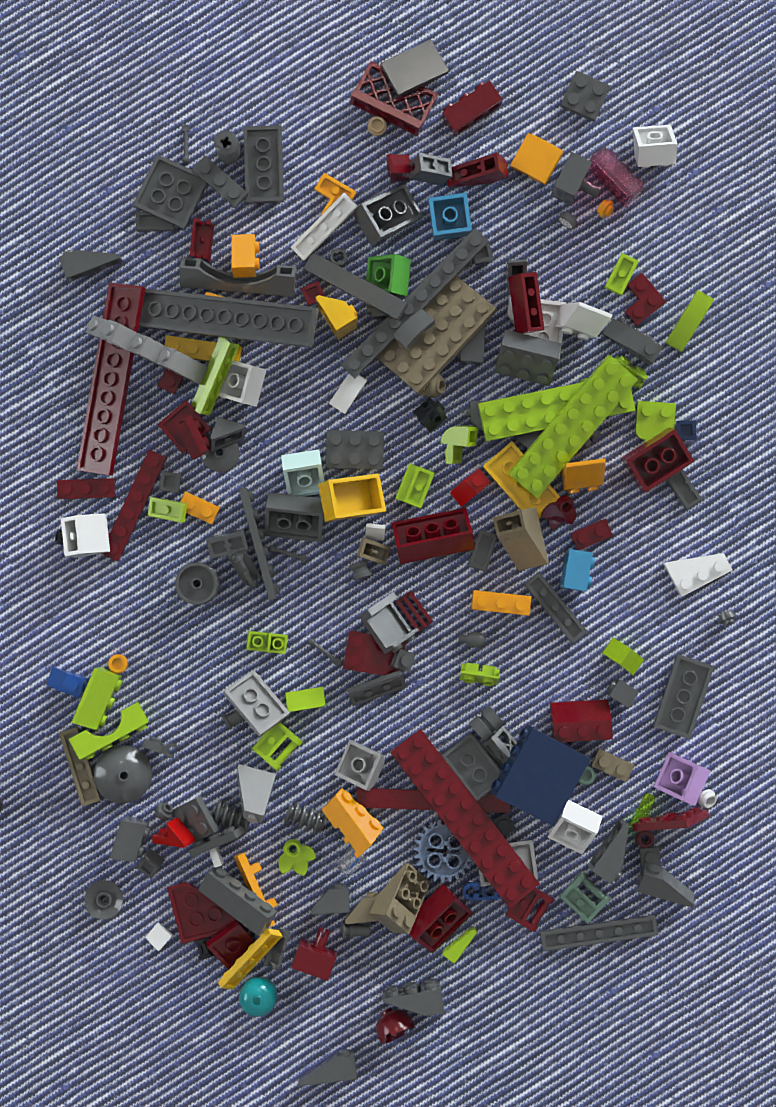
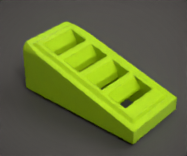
M474 926L470 927L442 950V955L451 962L456 963L476 935V928Z

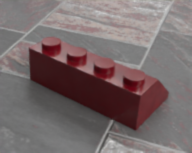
M466 508L392 522L400 564L475 549L473 531Z

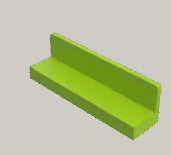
M219 337L207 365L208 369L191 404L192 407L196 408V412L211 415L239 344L225 337Z

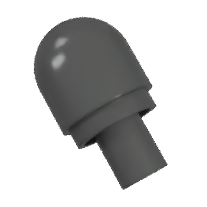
M470 632L467 635H459L458 643H467V646L479 648L485 644V636L480 632Z

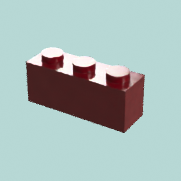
M490 80L486 83L481 82L475 87V91L470 94L468 92L463 94L459 98L460 101L454 105L453 103L447 105L443 109L442 119L453 135L456 136L499 107L503 99Z
M537 272L521 273L508 277L515 332L526 334L545 330Z

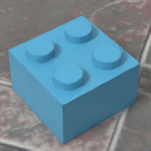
M467 193L431 197L428 199L433 241L465 237L472 231Z
M573 549L565 551L560 588L584 592L587 591V588L591 587L592 577L589 576V573L595 564V557H592L593 553Z

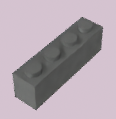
M219 867L207 872L199 888L201 893L258 936L270 927L278 912L269 903L259 898L256 893L247 889L240 881L234 879L224 869Z

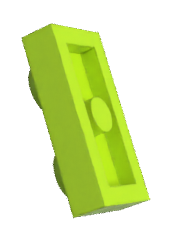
M621 253L604 288L622 296L639 261Z
M150 497L148 516L183 523L185 522L187 503Z

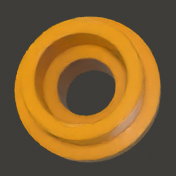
M605 199L601 202L597 209V213L600 214L601 218L609 217L614 210L613 201Z

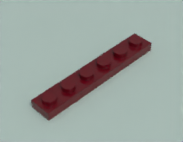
M151 450L148 451L108 536L110 552L100 554L118 562L120 561L167 460L166 457Z

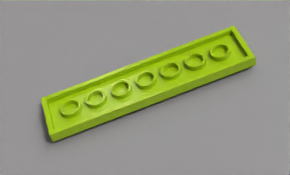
M608 354L508 474L538 499L561 472L563 466L572 459L638 379Z
M584 382L478 403L485 442L545 430ZM631 389L607 417L636 411Z

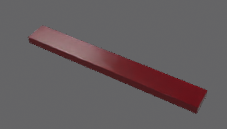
M357 787L356 802L364 808L433 810L419 790L371 788L370 791H366ZM491 792L477 801L484 812L510 813V804L496 798Z

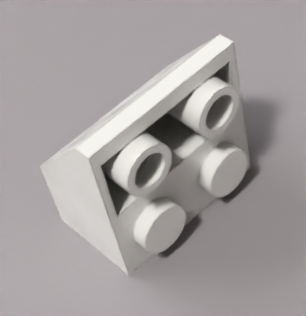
M106 514L76 515L61 518L65 557L79 558L110 552Z

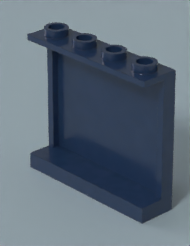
M527 724L521 730L517 744L511 748L507 762L503 763L499 777L493 781L490 792L496 798L555 826L591 758Z

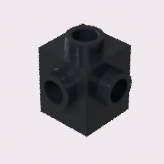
M430 397L413 411L419 422L429 432L447 418L443 412L445 410L444 406L439 401H433Z

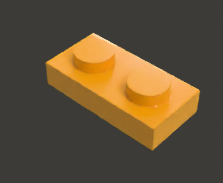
M186 491L180 501L187 503L186 513L212 525L220 510V507Z

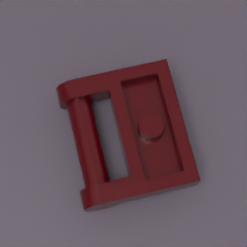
M535 888L509 908L506 916L532 932H536L539 921L548 906L555 899L540 889ZM540 897L543 901L529 922L526 919Z

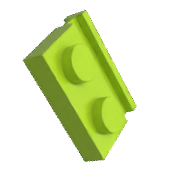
M409 463L395 499L421 509L435 473Z

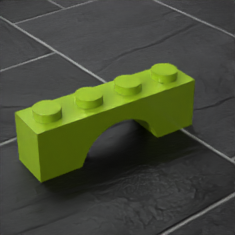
M136 702L121 711L120 725L113 733L106 736H97L85 730L70 738L69 741L79 760L84 758L86 761L95 756V751L99 749L105 751L112 747L113 741L118 739L121 742L130 737V732L136 730L138 733L147 728L146 723L149 721L139 702Z

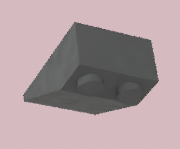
M405 184L362 203L352 213L371 246L389 238L424 217Z
M622 818L618 820L587 864L594 873L610 884L613 881L617 882L622 875L621 870L623 868L629 824Z

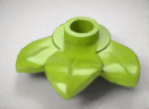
M296 839L288 840L283 847L284 853L279 857V869L282 874H285L292 868L296 873L305 876L308 870V861L316 859L314 850L309 846L302 845ZM291 845L296 846L297 850L295 852L290 851L289 847Z

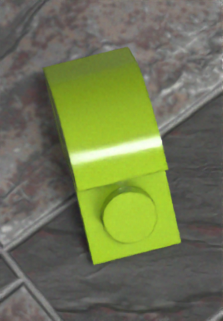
M468 425L454 426L444 432L440 443L447 444L445 450L447 464L462 463L463 446L477 445L478 427Z

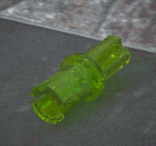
M645 793L639 807L635 808L637 811L629 824L630 827H632L633 823L639 821L638 818L649 816L648 813L656 799L655 796Z

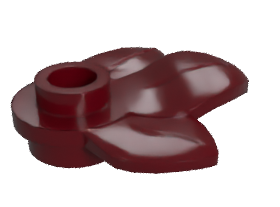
M568 495L561 496L556 502L549 503L541 513L542 518H548V524L552 530L564 521L568 524H573L577 515L574 509V501Z

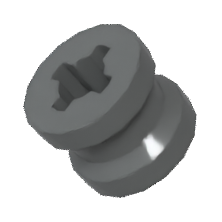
M368 560L349 566L350 570L354 572V580L372 575L371 570L368 569Z

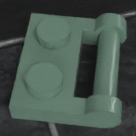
M581 871L559 897L586 923H589L609 902L611 897L607 893L604 894L586 877L587 874ZM580 883L586 886L599 899L597 904L577 887Z

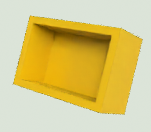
M379 474L333 479L318 484L325 522L373 516L386 511Z

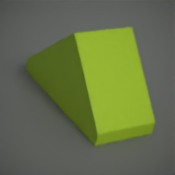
M615 638L611 639L602 654L632 675L635 674L644 661L631 648Z

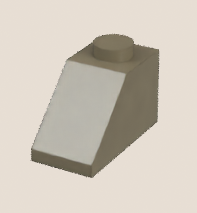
M367 892V895L362 896L346 916L345 924L378 921L369 914L378 892Z

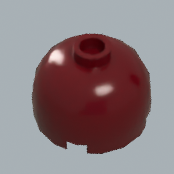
M392 1008L384 1010L381 1012L382 1017L376 1023V1033L381 1045L384 1042L387 1044L404 1036L406 1029L411 1031L415 1028L410 1015L400 1009L392 1010Z

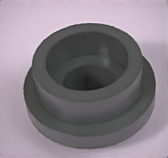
M733 610L723 612L718 615V622L728 626L735 622L734 619L737 618V615L733 613Z
M160 802L157 805L155 813L159 819L166 821L173 817L171 805Z

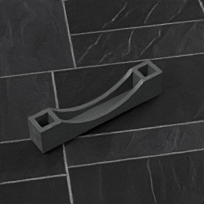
M182 257L179 267L180 287L223 290L226 292L235 291L247 294H271L284 297L294 296L297 266L276 265L270 270L257 273L256 277L233 278L232 273L219 270L201 258Z

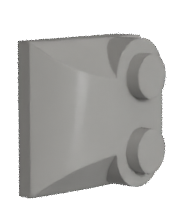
M349 740L334 775L366 791H370L383 768L385 755L353 740Z

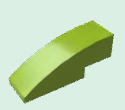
M697 290L665 343L682 352L714 299Z

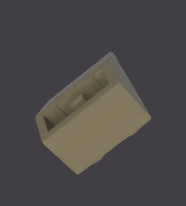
M536 507L493 517L497 537L518 571L549 564Z
M405 863L377 895L369 914L392 933L410 934L431 882L409 863Z

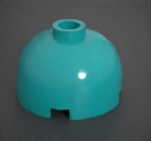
M251 977L241 986L239 993V1002L243 1011L254 1017H261L270 1013L275 1007L278 998L277 988L266 977Z

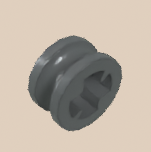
M334 249L330 254V261L342 267L347 262V254L343 249ZM342 254L343 261L335 262L334 255Z

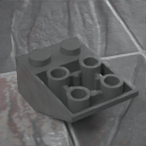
M435 979L425 980L422 984H417L416 982L406 983L404 987L392 985L383 990L384 1003L423 1016L445 1013L440 981Z

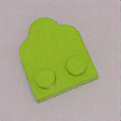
M637 401L636 436L647 442L667 428H674L676 403Z

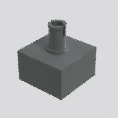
M571 152L556 181L551 196L570 206L580 190L596 198L601 186L587 181L585 177L592 162Z

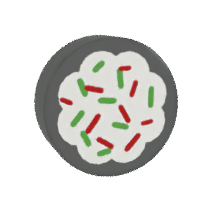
M561 212L558 217V221L568 229H573L577 224L576 218L568 212Z

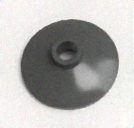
M237 443L220 448L223 450L222 456L217 455V450L210 451V453L202 456L203 462L209 469L215 472L231 470L237 464L240 457Z
M102 880L95 882L86 891L84 898L85 907L90 915L97 919H110L117 915L122 908V891L111 881ZM102 896H107L108 901L104 902Z

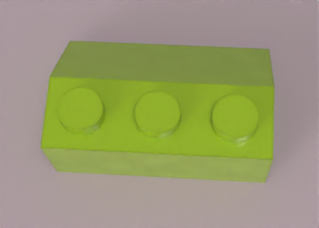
M103 667L94 668L72 723L94 730L104 727L108 716L105 715L108 709H112L115 702L113 696L116 691L119 692L122 686V675L113 673Z

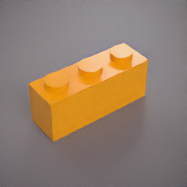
M473 590L471 609L530 616L532 596Z

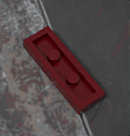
M115 478L57 480L58 500L116 498Z

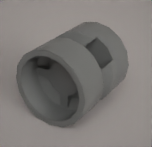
M487 706L481 712V717L476 716L469 722L485 742L493 735V730L498 731L505 725L490 706Z

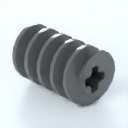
M224 130L215 136L214 147L221 162L225 164L236 163L241 156V149L236 135L231 131Z
M221 799L215 804L211 816L214 818L216 825L222 820V827H225L228 823L229 827L233 825L236 828L243 826L245 835L250 822L243 818L242 808L238 812L236 811V805L229 809V802L222 806Z
M299 801L294 805L291 802L284 822L287 823L292 819V826L299 822V829L306 825V832L313 828V835H316L318 831L321 833L327 819L326 815L321 817L320 810L314 814L313 807L306 811V804L299 808Z

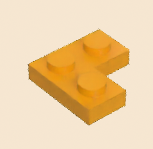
M323 173L314 188L316 192L330 199L321 215L343 193H346L352 201L357 194L355 190L326 173Z

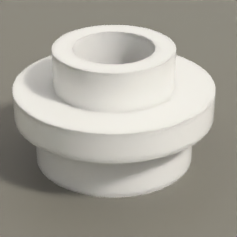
M711 789L702 791L698 799L699 805L705 808L712 807L717 801L715 792Z

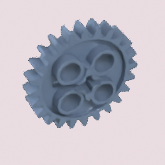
M439 819L436 820L435 826L432 822H429V829L423 826L424 833H417L421 837L420 840L414 839L418 846L412 847V849L418 853L413 855V858H419V861L415 864L416 866L422 865L419 870L421 873L427 870V878L433 875V881H436L439 877L440 882L443 883L446 877L448 882H451L452 876L458 880V873L465 875L463 869H470L467 863L473 861L459 843L455 847L450 845L449 841L453 835L444 823L441 824ZM438 835L440 841L437 845L433 846L430 843V839L432 836ZM445 846L449 850H461V853L445 852L443 856L441 852H429L427 848L443 849ZM432 855L438 856V862L435 865L429 863V858ZM451 856L457 857V863L454 866H449L448 864Z

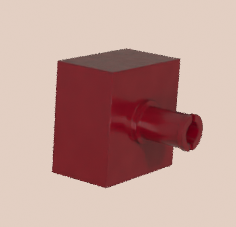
M319 927L314 942L303 938L300 939L291 968L328 981L336 960L337 950L325 946L331 931L326 929L324 936H322L324 928Z

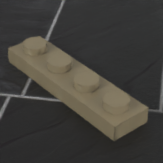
M79 727L60 732L59 736L81 805L85 806L102 799L94 782V774L89 759L86 761L84 758L79 760L69 741L70 738L80 733Z

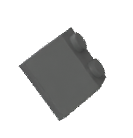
M128 815L120 822L109 858L135 862L138 857L142 858L145 849L142 844L144 839H148L151 828H148L149 822Z

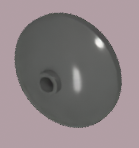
M120 745L108 749L100 756L94 768V782L98 791L103 797L114 803L124 804L139 799L146 793L152 780V767L148 758L143 752L132 746ZM126 772L127 778L121 779L120 774Z

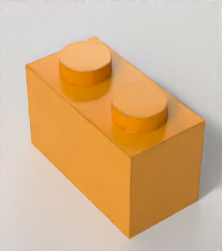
M255 234L232 235L231 268L233 278L256 277V270L260 269V260L256 258V253H260V245L255 240Z

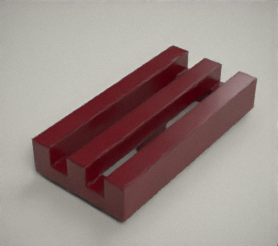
M412 591L396 601L414 628L417 627L419 629L417 632H420L434 622ZM409 596H411L416 605L427 618V622L423 621L421 616L418 614L413 605L407 599ZM402 601L406 602L408 607L411 609L416 618L422 624L420 627H418L413 618L402 605Z

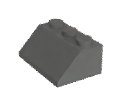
M268 493L265 507L264 536L321 542L324 524L321 498Z

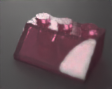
M604 147L590 158L589 161L592 163L589 171L625 208L645 189L641 179L634 177L630 173L629 167L625 163L621 164L617 159V155L611 149L608 150Z

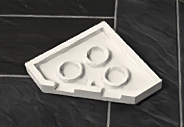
M509 296L507 316L514 324L511 296ZM541 299L545 330L526 333L525 335L558 342L562 345V329L555 327L561 304H566L567 302Z

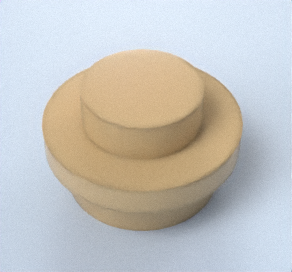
M376 116L369 120L368 131L372 135L380 136L386 131L387 125L383 118Z

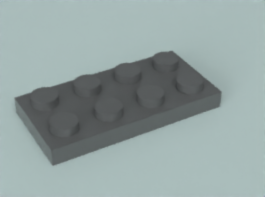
M243 126L245 191L248 193L246 204L284 202L282 126Z
M676 654L653 727L691 739L714 666Z

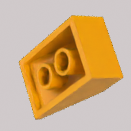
M606 459L566 463L561 470L563 491L573 494L579 493L580 489L587 488V491L599 490V486L604 484Z

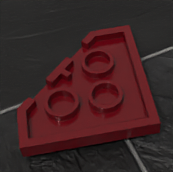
M691 807L689 810L675 813V811L665 812L664 815L650 818V816L638 818L639 821L632 824L633 832L689 828L708 818L709 813L708 809L701 810V807Z
M187 881L167 887L181 944L217 935L236 921L232 915L201 893L199 888Z

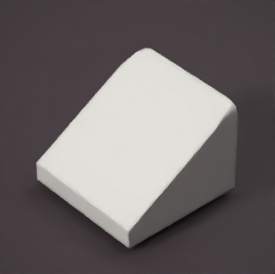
M366 524L365 538L379 541L384 540L385 525Z
M158 922L148 933L146 939L157 951H160L173 934Z

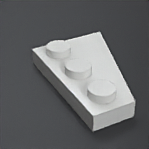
M724 553L663 563L680 597L732 571Z

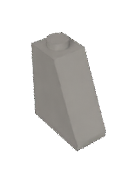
M238 764L237 781L243 818L251 823H262L276 774Z

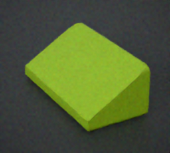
M323 686L285 693L287 710L289 712L326 706Z

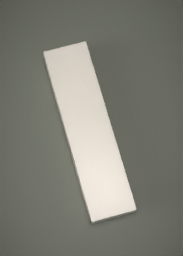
M343 193L291 248L305 261L358 206L346 193Z

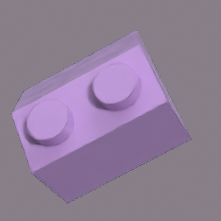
M669 752L654 787L696 806L711 771Z

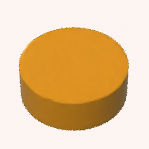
M113 655L108 661V667L113 673H122L128 667V660L124 655Z

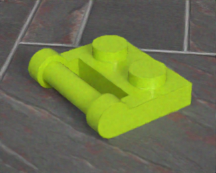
M280 722L267 731L252 749L278 771L282 767L281 764L303 741ZM289 737L292 741L275 760L270 757L283 741Z

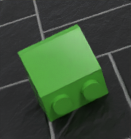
M397 254L368 257L366 281L398 298L407 297L411 259Z

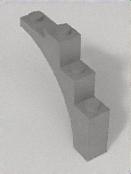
M94 315L88 323L85 333L145 358L189 381L201 384L208 369L207 366L187 355L164 346L145 335L136 333L120 323Z

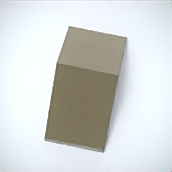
M362 537L357 557L386 565L391 547Z

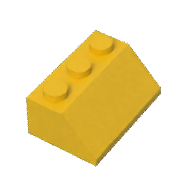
M320 295L316 297L318 309L338 340L357 329L358 314L352 304L348 306L346 301Z

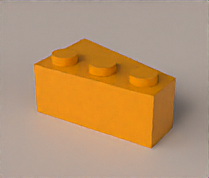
M343 788L321 809L335 829L339 828L345 836L343 838L344 842L351 844L356 851L354 855L357 859L373 844L384 828L377 819L373 818Z

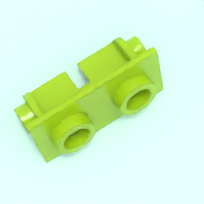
M616 355L614 359L638 379L633 387L640 389L644 384L641 380L646 381L648 378L647 372L639 366L634 367L631 365V361L627 357Z
M467 662L461 664L459 680H463L466 683H483L485 686L498 684L500 669H496L495 666L483 665L482 671H478L479 664Z

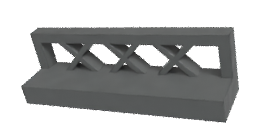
M503 726L486 742L484 741L481 746L501 769L503 763L507 762L510 750L517 744V741ZM500 734L506 739V744L502 743L498 738Z

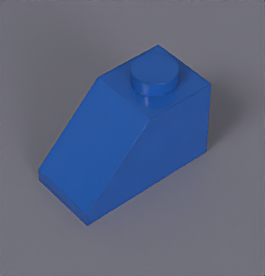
M52 667L46 685L60 692L80 698L84 694L89 678Z

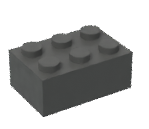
M505 330L494 373L550 386L558 362L561 343Z

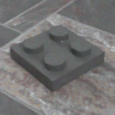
M576 71L560 107L595 122L610 89V85Z
M201 795L173 809L174 817L179 818L194 835L195 842L219 830Z

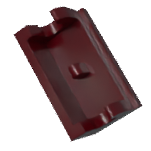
M193 218L190 258H201L205 262H211L215 224H212L210 220L204 222L200 221L199 218Z

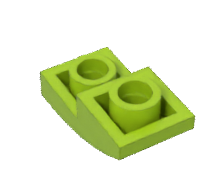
M248 631L246 650L286 654L288 635Z

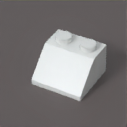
M671 125L633 128L634 154L638 167L648 168L650 166L676 164L677 141Z
M581 302L561 304L555 327L562 329L561 332L572 335L574 333L578 335L577 338L582 340L597 338L612 318V314Z
M233 360L218 396L257 407L266 369Z
M568 800L555 826H552L548 838L583 854L597 835L602 816Z

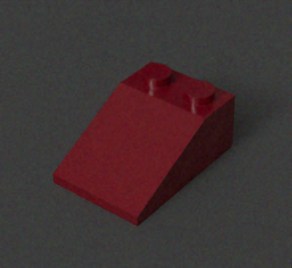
M349 631L343 669L378 675H387L400 670L390 666L394 656L392 650L384 654L371 634ZM404 641L401 643L403 647L400 648L403 650H405L406 643Z

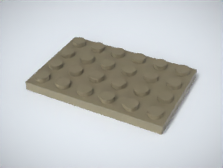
M455 276L423 309L435 320V325L422 333L419 341L405 349L394 339L376 357L377 360L418 395L422 393L430 381L450 363L497 312L496 307L458 276Z

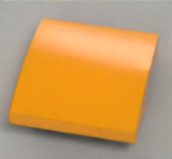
M528 133L510 167L513 170L528 175L529 179L546 185L564 152L553 144Z

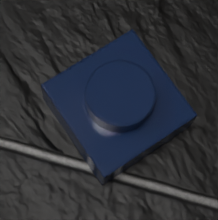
M696 420L675 422L676 431L682 440L697 439Z

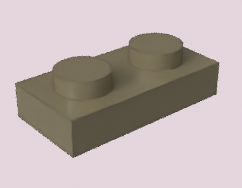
M598 748L591 766L627 782L634 764Z

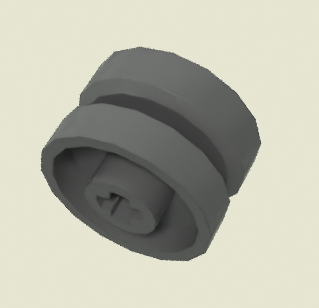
M200 562L190 563L178 572L175 580L176 591L179 597L187 603L193 605L207 604L218 595L220 578L211 566ZM197 580H199L201 583L199 587L194 586V584L197 583Z

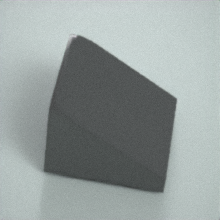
M149 849L136 868L152 879L165 859L154 850Z

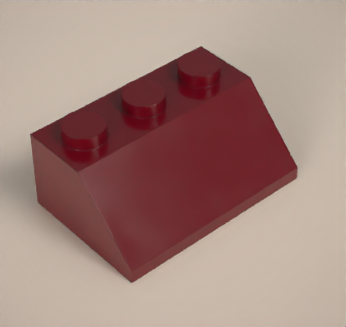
M608 699L550 703L552 738L557 741L575 742L613 739Z
M442 884L422 903L410 935L416 942L431 953H434L474 912L450 888Z

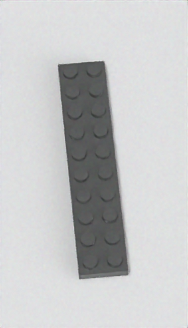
M145 289L139 327L312 348L319 309L308 306Z

